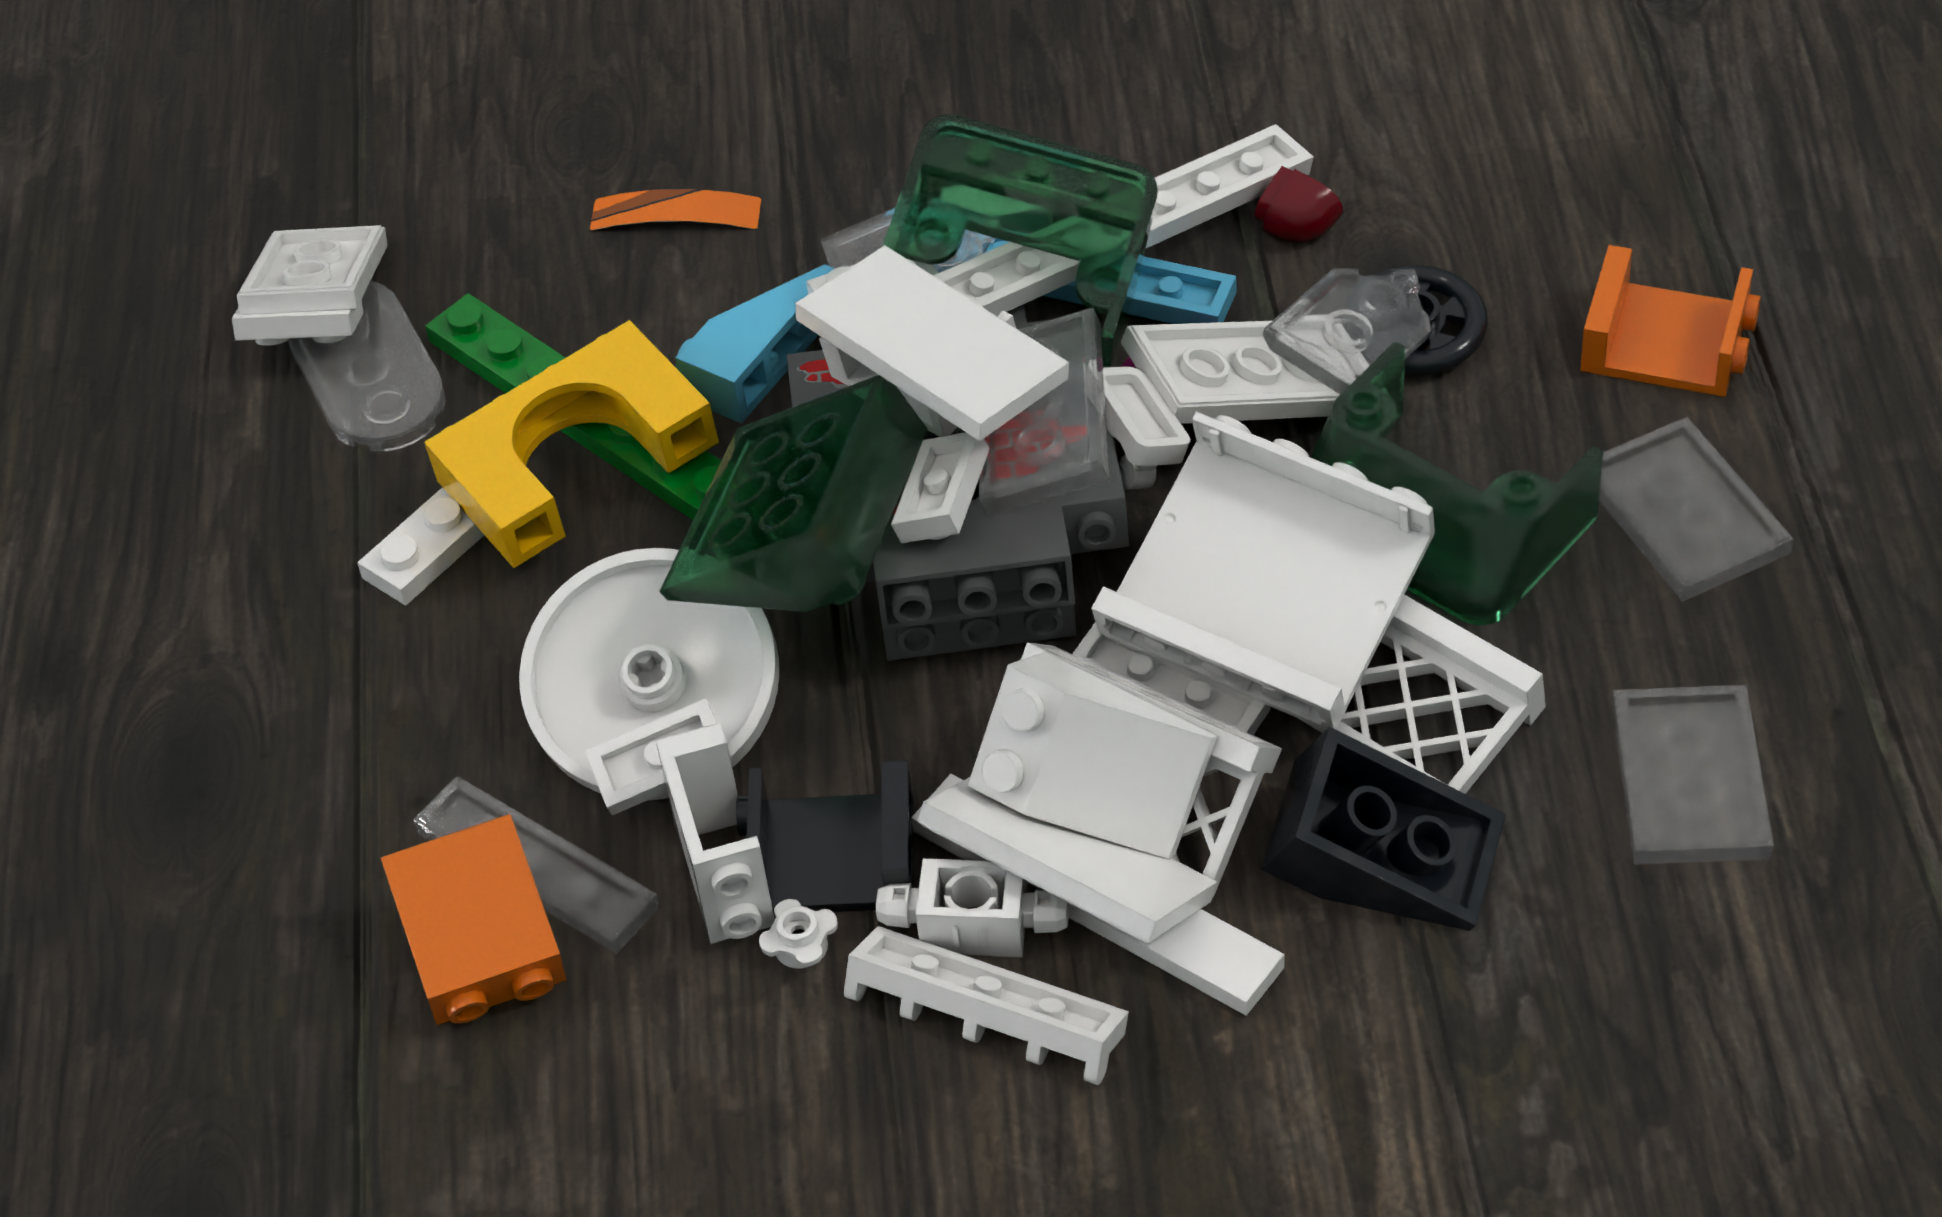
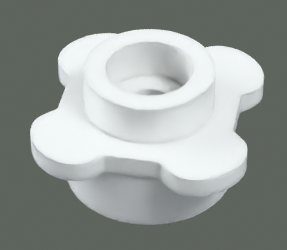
M786 899L779 902L774 908L776 918L770 930L763 932L759 937L762 952L768 956H776L782 964L791 968L801 969L817 964L827 952V935L834 933L838 928L836 915L829 909L814 911L803 907L795 899ZM799 929H802V930L805 931V932L800 933V934H792L793 931L799 930Z

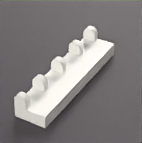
M877 926L848 956L844 997L859 1002L863 998L867 986L900 997V1016L915 1021L920 1015L922 1007L926 1006L964 1019L962 1037L966 1040L978 1043L984 1034L985 1027L1027 1041L1026 1060L1041 1065L1049 1049L1085 1061L1084 1081L1099 1085L1102 1082L1107 1069L1109 1053L1125 1035L1129 1011Z

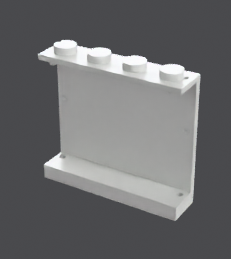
M1196 411L1192 418L1196 443L1120 587L1115 592L1103 586L1091 608L1098 631L1105 636L1324 730L1329 726L1337 729L1435 534L1433 507L1429 506L1423 497L1409 489L1396 486L1389 490L1369 482L1361 471L1350 465L1336 462L1330 466L1310 458L1303 448L1291 441L1275 439L1274 442L1251 434L1250 430L1236 419L1224 415H1219L1214 419Z

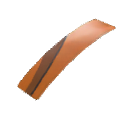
M656 189L620 193L595 200L590 230L635 223L673 221L726 224L757 229L761 198L733 192L700 189Z

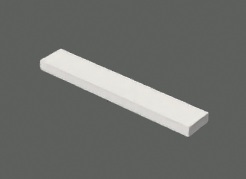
M950 773L929 798L963 780ZM922 806L911 817L913 832L964 860L988 861L921 826L918 823V818ZM1026 881L1027 892L1035 893V889L1040 888ZM1069 903L1070 919L1246 1016L1284 969L1283 953L1202 909L1151 942L1145 943Z

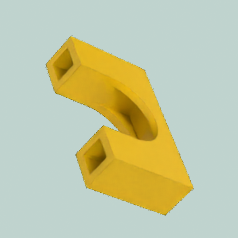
M630 320L607 334L601 335L595 341L558 363L549 366L543 372L506 394L497 397L489 404L457 423L446 427L440 433L424 442L437 482L451 498L458 502L460 508L513 568L566 537L553 495L526 467L532 452L550 435L566 427L582 423L614 425L635 437L668 474L719 443L710 403Z

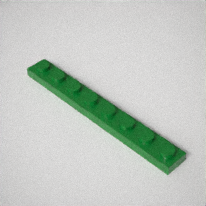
M469 293L425 325L430 343L504 393L511 391L543 372L549 366L566 358ZM582 423L560 430L759 566L803 529L800 512L708 451L701 453L668 474L635 437L617 426L605 423Z

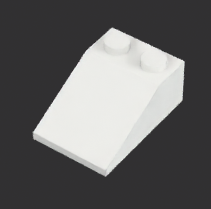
M1043 652L1008 664L968 786L1024 815L1162 858L1171 859L1175 857L1217 735L1064 660Z

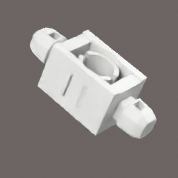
M923 858L919 888H912L911 883L888 884L879 888L876 899L877 921L887 926L909 928L911 923H916L919 940L962 955L1023 958L1025 928H1034V933L1058 932L1067 928L1069 903L1042 888H1036L1035 893L1027 892L1026 880L990 861Z

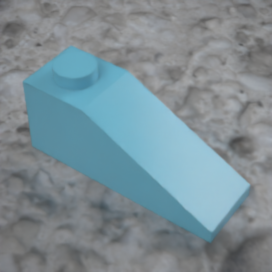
M824 264L709 319L693 338L686 340L682 344L675 357L676 368L710 403L711 411L742 424L788 371L787 354L804 352L815 340L818 334L796 320L795 303L808 295L806 281L828 274L834 269L833 267Z

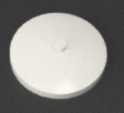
M646 548L626 551L599 560L576 573L561 585L540 610L528 633L521 656L519 671L521 701L529 726L546 754L569 777L598 793L601 792L585 754V749L704 698L710 704L717 723L721 722L728 750L734 762L731 765L734 767L758 740L772 713L779 683L777 645L771 626L759 602L740 579L721 565L703 556L676 549ZM666 792L649 800L666 799L668 794Z

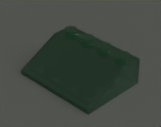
M880 375L737 428L662 584L660 593L668 601L807 612L831 603L840 605L852 600L861 592L865 585V577L876 551L883 542V534L893 510L900 501V493L910 469L914 465L916 455L928 428L897 386Z

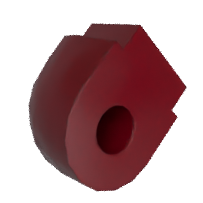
M1281 166L1261 195L1254 216L1264 223L1263 230L1275 237L1290 242H1308L1323 236L1330 230L1344 211L1338 196L1330 188L1296 169L1292 171Z

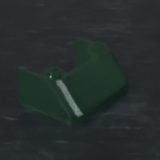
M945 114L930 120L920 134L883 246L886 245L909 260L930 265L941 264L950 260L958 252L965 231L969 230L1080 261L1075 282L1076 293L1080 301L1093 311L1107 314L1102 330L1098 368L1112 367L1134 297L1156 208L1158 187L1153 175L1140 165L967 117Z
M1394 341L1335 400L1311 458L1330 466L1336 462L1350 465L1361 471L1369 482L1389 490L1396 486L1403 487L1423 497L1427 504L1433 507L1435 534L1407 590L1466 623L1473 625L1496 623L1502 620L1597 520L1604 451L1592 446L1557 484L1533 472L1512 471L1499 476L1484 492L1384 438L1393 429L1395 422L1403 415L1405 346Z

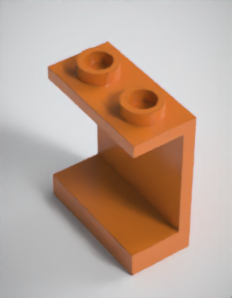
M1608 245L1584 326L1580 371L1726 397L1732 373L1743 375L1747 362L1750 338L1741 337L1743 330L1755 331L1759 314L1761 296L1750 294L1753 269L1741 267L1732 301L1629 283L1632 249Z
M511 814L380 857L436 1026L448 1021L452 1023L473 1021L484 1015L491 1006L515 998L521 1001L533 1000L550 992L555 984L566 981L560 952Z

